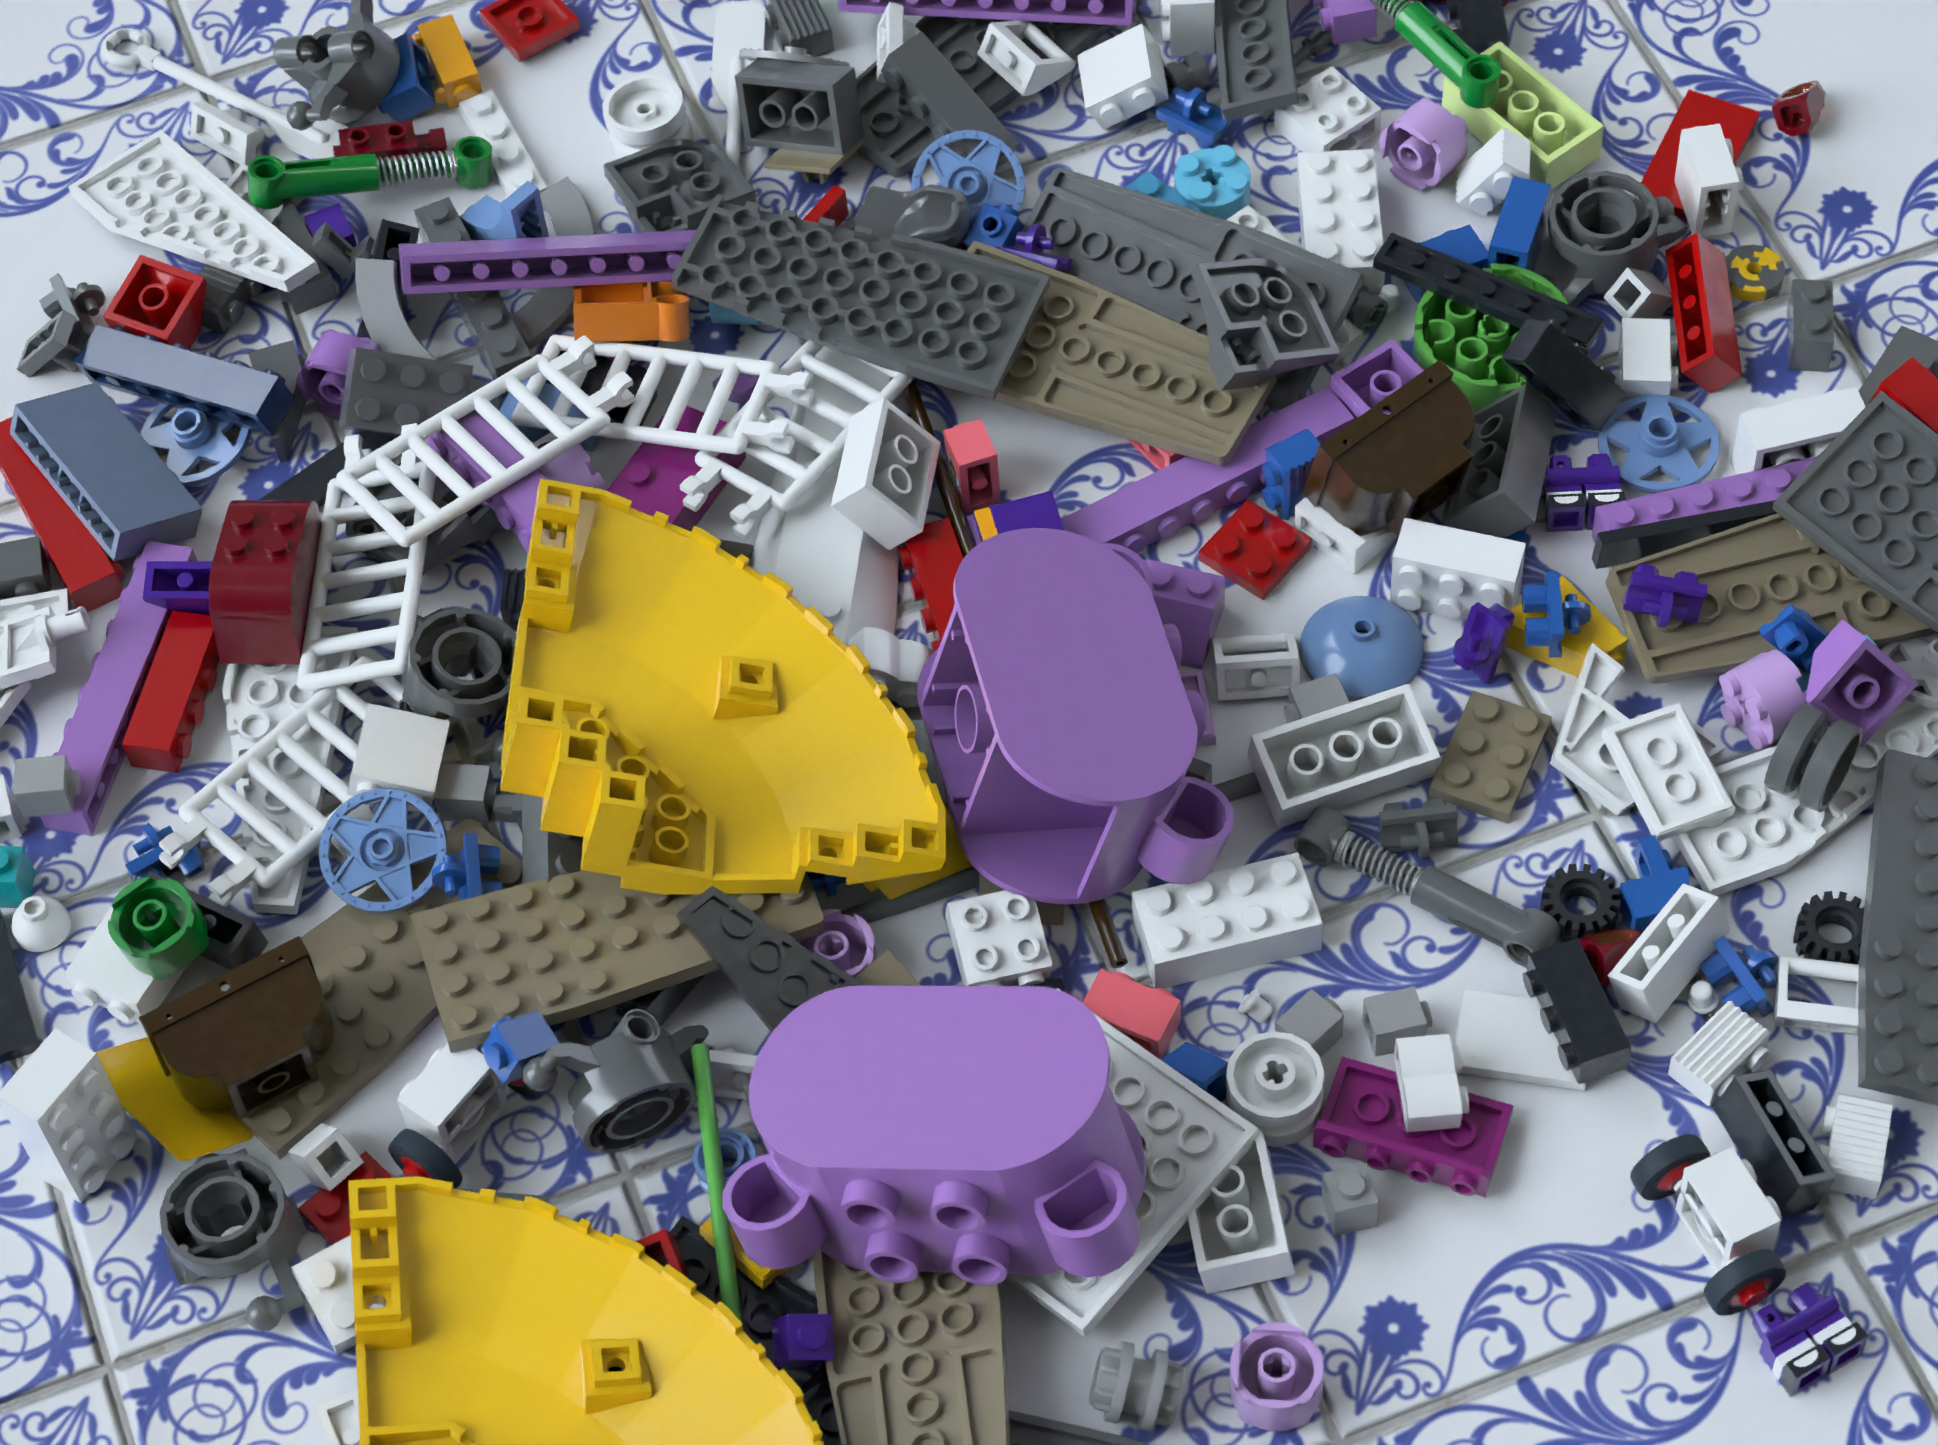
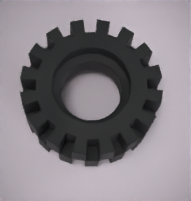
M1576 863L1569 864L1568 873H1565L1561 867L1555 870V877L1550 875L1546 880L1545 887L1543 886L1540 910L1546 912L1558 922L1561 927V935H1563L1562 943L1576 938L1580 941L1586 935L1615 929L1621 902L1619 887L1614 888L1615 880L1611 876L1604 880V870L1598 868L1594 874L1590 872L1591 865L1584 864L1583 871H1577ZM1572 896H1583L1595 902L1597 909L1589 915H1576L1565 909L1563 902Z
M1826 891L1822 900L1816 894L1811 897L1809 904L1805 902L1798 914L1793 936V944H1797L1795 949L1797 955L1805 954L1804 958L1859 965L1864 907L1859 908L1861 899L1854 896L1850 902L1846 900V892L1840 891L1838 898H1833L1832 891ZM1824 924H1838L1851 932L1852 938L1846 943H1833L1821 937L1818 929Z

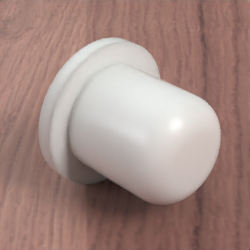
M1393 284L1383 286L1378 296L1388 303L1386 315H1394L1399 312L1401 307L1399 301L1400 290Z
M1698 981L1691 987L1688 1004L1695 1013L1709 1014L1718 1007L1719 996L1708 982Z
M1256 988L1244 996L1238 1012L1240 1014L1246 1012L1256 1022L1263 1023L1270 1017L1272 1006L1259 996L1261 991Z

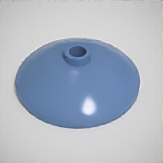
M1350 596L1324 605L1307 621L1300 639V658L1309 678L1314 680L1337 673L1349 701H1357L1408 683L1410 684L1420 670L1423 660V638L1414 619L1396 604L1377 597ZM1359 631H1365V632H1368V633H1366V634H1360V633H1358V632H1359Z

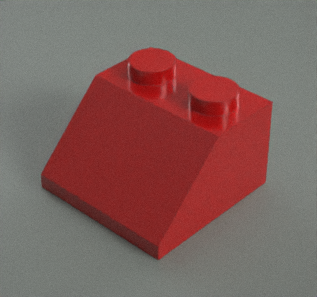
M140 255L102 317L111 329L119 326L129 331L132 335L139 337L150 335L164 344L173 346L174 343H178L190 349L201 330L207 281L204 277Z

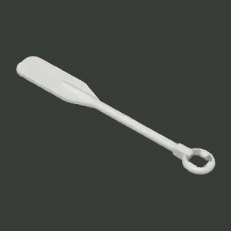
M756 1L725 2L716 9L714 21L711 80L717 95L728 113L725 153L738 169L740 167L742 119L735 75L753 62L739 58V50L744 48L764 50L766 17L764 6Z
M134 28L119 29L107 35L102 42L101 53L103 58L110 64L118 67H130L138 64L153 72L158 70L266 121L288 149L308 159L334 157L333 146L340 145L338 129L349 128L328 118L326 121H315L313 126L307 130L300 131L294 129L287 121V110L270 108L162 57L159 51L151 48V41L148 35L141 30ZM130 39L140 45L131 55L122 56L112 50L120 41Z

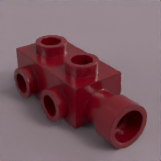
M408 120L338 129L340 145L333 146L334 157L375 153L377 159L380 156L384 161L386 156L391 159L393 155L396 159L399 155L404 159L406 154L409 157L415 154L417 157L419 153L424 157L426 152L429 155L435 152L437 155L439 151L444 153L447 150L444 128L429 129L427 134L415 135L413 122Z

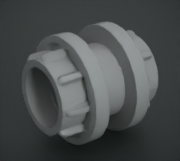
M1122 1341L1118 1349L1110 1347L1101 1349L1092 1378L1089 1404L1096 1410L1104 1411V1421L1116 1424L1121 1412L1139 1415L1138 1429L1149 1432L1152 1430L1154 1423L1164 1426L1172 1423L1180 1398L1183 1369L1179 1364L1168 1361V1351L1155 1349L1151 1361L1134 1357V1343Z

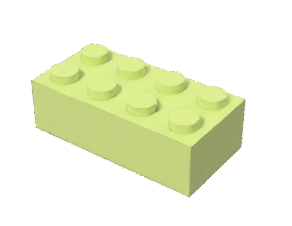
M1497 42L1481 53L1496 59L1501 67L1498 97L1491 106L1477 109L1466 105L1460 97V88L1448 77H1444L1442 107L1447 109L1452 115L1462 117L1467 123L1468 131L1483 144H1486L1503 128H1507L1530 140V179L1528 180L1551 184L1550 190H1552L1600 157L1604 125L1502 42Z

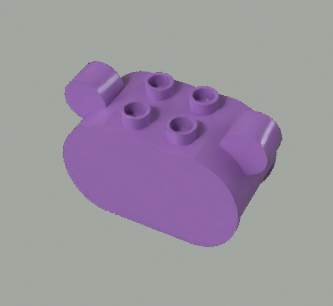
M1027 528L1008 531L990 537L970 550L960 563L953 584L955 605L941 644L924 664L918 679L917 699L961 849L973 867L992 883L1013 894L1022 895L1027 899L1052 904H1081L1109 897L1130 884L1143 867L1155 877L1172 884L1188 885L1202 881L1213 871L1231 833L1235 819L1233 807L1224 793L1211 783L1196 777H1185L1195 754L1197 742L1201 740L1204 733L1205 708L1203 700L1196 690L1185 691L1178 671L1182 660L1180 633L1173 623L1162 624L1151 592L1153 589V574L1146 561L1136 552L1122 545L1105 542L1099 543L1085 536L1058 529Z
M847 986L824 992L793 1010L774 1029L760 1050L751 1073L749 1104L754 1123L769 1153L748 1161L732 1174L723 1191V1209L748 1258L761 1267L772 1269L796 1266L811 1258L820 1248L822 1252L842 1264L855 1269L867 1270L874 1277L893 1283L909 1282L916 1278L918 1272L955 1273L961 1279L978 1285L999 1284L1005 1280L1007 1274L1042 1275L1060 1270H1065L1069 1274L1084 1278L1098 1277L1120 1269L1133 1257L1140 1242V1224L1135 1210L1145 1185L1146 1158L1143 1143L1135 1123L1129 1114L1115 1102L1109 1085L1110 1054L1103 1029L1093 1012L1074 996L1058 989L1038 986Z

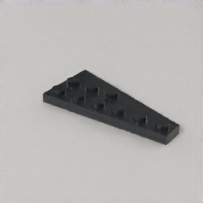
M714 886L703 892L677 914V917L771 1033L793 1010L813 997L841 987L866 985L821 955L809 951L784 931L780 932L758 918L756 913Z

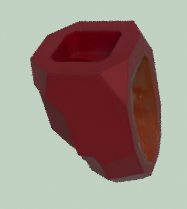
M1814 80L1796 85L1784 91L1775 99L1772 111L1779 131L1789 136L1800 135L1811 131L1818 123L1821 110L1825 106L1824 100L1826 95L1819 81Z
M1612 929L1586 935L1580 940L1602 987L1611 984L1608 978L1609 973L1643 932L1634 929Z

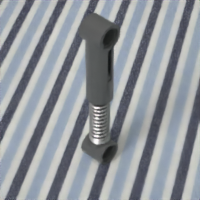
M1317 807L1294 841L1295 849L1309 862L1318 866H1327L1331 862L1336 861L1338 863L1343 862L1345 866L1349 864L1350 869L1356 868V871H1362L1363 875L1369 874L1371 879L1376 877L1377 882L1383 881L1384 885L1389 884L1392 889L1396 887L1397 892L1403 891L1404 895L1409 894L1412 904L1503 948L1506 955L1512 961L1527 968L1529 953L1553 946L1561 934V927L1558 922L1544 911L1535 908L1522 910L1431 865H1428L1425 869L1423 866L1417 869L1416 863L1411 866L1410 860L1403 862V856L1397 859V854L1390 855V850L1383 852V847L1376 849V843L1370 846L1369 840L1363 842V837L1358 838L1354 832L1351 833V825L1341 813L1329 807Z

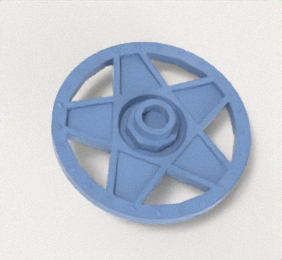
M962 130L946 134L931 143L916 163L912 175L911 191L920 188V178L929 160L940 180L936 185L962 192L969 204L971 219L975 213L982 210L985 202L995 207H999L1000 203L1005 204L1020 212L1025 195V179L1022 166L1011 148L993 135L975 130ZM960 140L982 141L966 158L945 146ZM1000 152L1006 156L1012 165L1017 185L994 175Z
M1641 395L1618 404L1598 435L1599 454L1607 453L1612 466L1618 465L1609 453L1607 441L1629 452L1622 468H1620V482L1633 489L1653 494L1700 483L1713 470L1719 453V436L1711 419L1694 404L1670 395ZM1645 406L1640 422L1616 421L1626 412ZM1670 407L1687 413L1698 422L1676 423ZM1710 442L1709 456L1703 466L1698 469L1690 452ZM1660 470L1676 481L1659 483L1645 481L1644 479Z
M160 403L151 412L141 431V436L155 450L169 452L166 466L177 475L181 484L187 487L209 482L229 470L244 453L252 430L241 427L237 443L233 447L224 434L234 424L206 417L202 411L193 408H176V414L171 422L156 426L163 415L173 408L172 406ZM200 460L217 464L201 473L189 475Z
M374 789L360 793L347 800L332 814L326 823L319 844L321 870L333 892L350 906L372 913L399 911L410 907L424 898L435 886L432 883V870L436 866L443 864V857L447 855L445 831L433 809L417 796L397 789ZM383 799L371 822L346 816L365 803ZM407 803L414 806L427 817L435 833L408 829ZM332 836L351 853L335 876L333 875L329 859ZM436 857L429 876L414 891L410 866ZM377 882L391 901L371 902L351 894Z

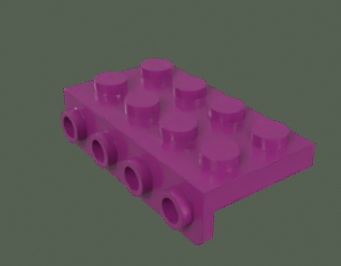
M1342 1056L1321 1118L1316 1122L1314 1128L1313 1147L1320 1149L1331 1157L1341 1158L1346 1156L1367 1163V1166L1376 1170L1390 1169L1407 1174L1409 1178L1420 1183L1435 1182L1445 1185L1461 1195L1472 1196L1476 1194L1486 1197L1512 1117L1514 1105L1468 1092L1469 1113L1462 1114L1460 1128L1406 1132L1396 1072Z

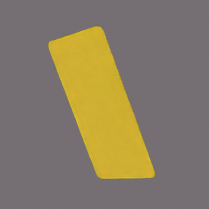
M147 1037L95 1052L122 1106L176 1159L189 1161L253 1138L252 1132L227 1109L208 1111L189 1104L181 1095L172 1076L166 1077Z

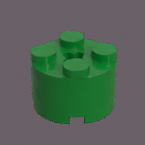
M144 877L128 884L117 894L111 905L113 911L110 921L108 919V931L112 940L133 967L142 973L160 980L188 967L208 947L207 923L199 907L179 882L170 878H166L167 880H154L153 877Z

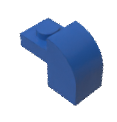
M1655 835L1638 839L1635 864L1642 878L1623 882L1620 886L1621 902L1619 910L1627 929H1634L1640 932L1645 931L1683 883L1689 885L1687 866L1673 869L1669 852L1666 849L1661 850Z

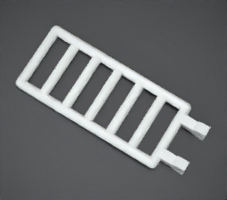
M584 335L573 342L567 352L553 360L548 359L543 354L532 357L341 470L337 474L336 480L400 546L409 547L606 428L611 421L606 412L616 406L625 407L635 401L634 395L627 389L633 385V379L624 371H621L611 378L606 387L591 396H588L568 376L577 371H587L597 366L596 360L589 354V352L595 349L594 343ZM540 372L589 419L571 430L522 382ZM508 391L557 439L538 449L489 401ZM476 410L524 459L506 469L457 420ZM443 429L492 478L473 489L424 440ZM410 449L459 498L440 509L391 460ZM377 469L426 518L406 529L358 479Z
M552 335L542 354L548 359L553 360L558 357L560 351H568L569 347L575 342V339L572 336ZM593 342L595 349L589 352L593 358L596 355L615 358L601 389L606 387L611 378L621 371L626 373L631 360L651 362L623 424L610 422L606 428L593 436L735 455L742 454L747 444L768 446L776 452L790 454L794 439L791 436H786L789 429L788 421L774 420L770 424L757 422L768 396L789 398L796 404L810 406L815 395L814 389L806 388L810 380L809 373L795 372L791 376L778 374L779 366L773 361L621 342ZM667 364L686 366L687 368L660 427L639 426ZM703 369L723 371L696 433L676 431ZM589 370L577 371L568 377L581 388ZM538 372L530 377L526 387L538 397L547 378ZM739 374L760 376L733 438L713 436V432ZM561 392L552 412L572 430L589 418L568 417L567 415L573 403ZM518 402L512 414V422L515 425L548 430Z
M808 340L779 369L778 373L791 376V374L799 372L804 368L868 402L869 404L865 408L882 398H886L892 403L915 379V377L858 359L893 378L880 392L815 357L824 345ZM814 395L810 406L802 405L845 428L833 442H830L766 407L775 397L768 396L758 420L769 424L774 420L788 421L789 429L786 436L793 437L795 441L816 451L820 455L806 468L781 453L770 449L768 446L747 444L744 452L795 479L793 484L781 494L716 458L719 452L700 450L695 456V462L702 469L695 476H689L680 484V490L688 494L683 499V505L697 512L705 503L709 492L722 479L752 495L745 504H739L730 512L731 519L738 522L733 527V533L747 540L755 531L759 520L772 507L781 512L790 510L839 459L844 451L851 417L854 415L817 395ZM748 402L714 436L733 438Z
M414 423L403 425L401 435L416 427L418 424ZM359 434L345 437V468L372 453L370 448L362 450L363 438ZM408 449L402 453L401 466L397 467L411 480L419 478L418 487L433 501L436 474ZM378 470L371 471L358 479L365 488L392 484ZM336 478L329 481L325 499L297 686L302 691L406 673L409 644L415 633L428 536L410 546L408 559L330 573L333 557L399 545L386 531L335 540L339 524L372 518L360 505L340 508L342 494L346 491L338 484ZM405 496L379 501L391 514L415 510L413 525L426 518ZM406 575L404 592L325 606L329 589ZM401 609L399 625L320 639L324 622ZM396 642L394 659L315 673L318 656Z
M361 656L349 667L374 663L375 661L368 656ZM393 676L372 679L374 683L398 703L403 699L404 685ZM354 683L322 688L180 807L179 815L187 824L159 842V847L164 850L159 855V859L172 869L185 857L191 848L205 838L235 864L225 875L218 876L208 884V889L213 892L208 896V899L226 907L235 895L252 880L263 888H270L315 850L320 844L321 835L326 823L337 809L325 817L261 761L278 748L340 800L342 804L354 797L347 794L349 786L291 738L295 732L307 723L354 762L358 744L320 713L332 701L337 699L364 721L367 703L349 688ZM248 772L313 829L296 843L231 786ZM216 798L220 799L283 855L268 868H265L205 817L201 811Z

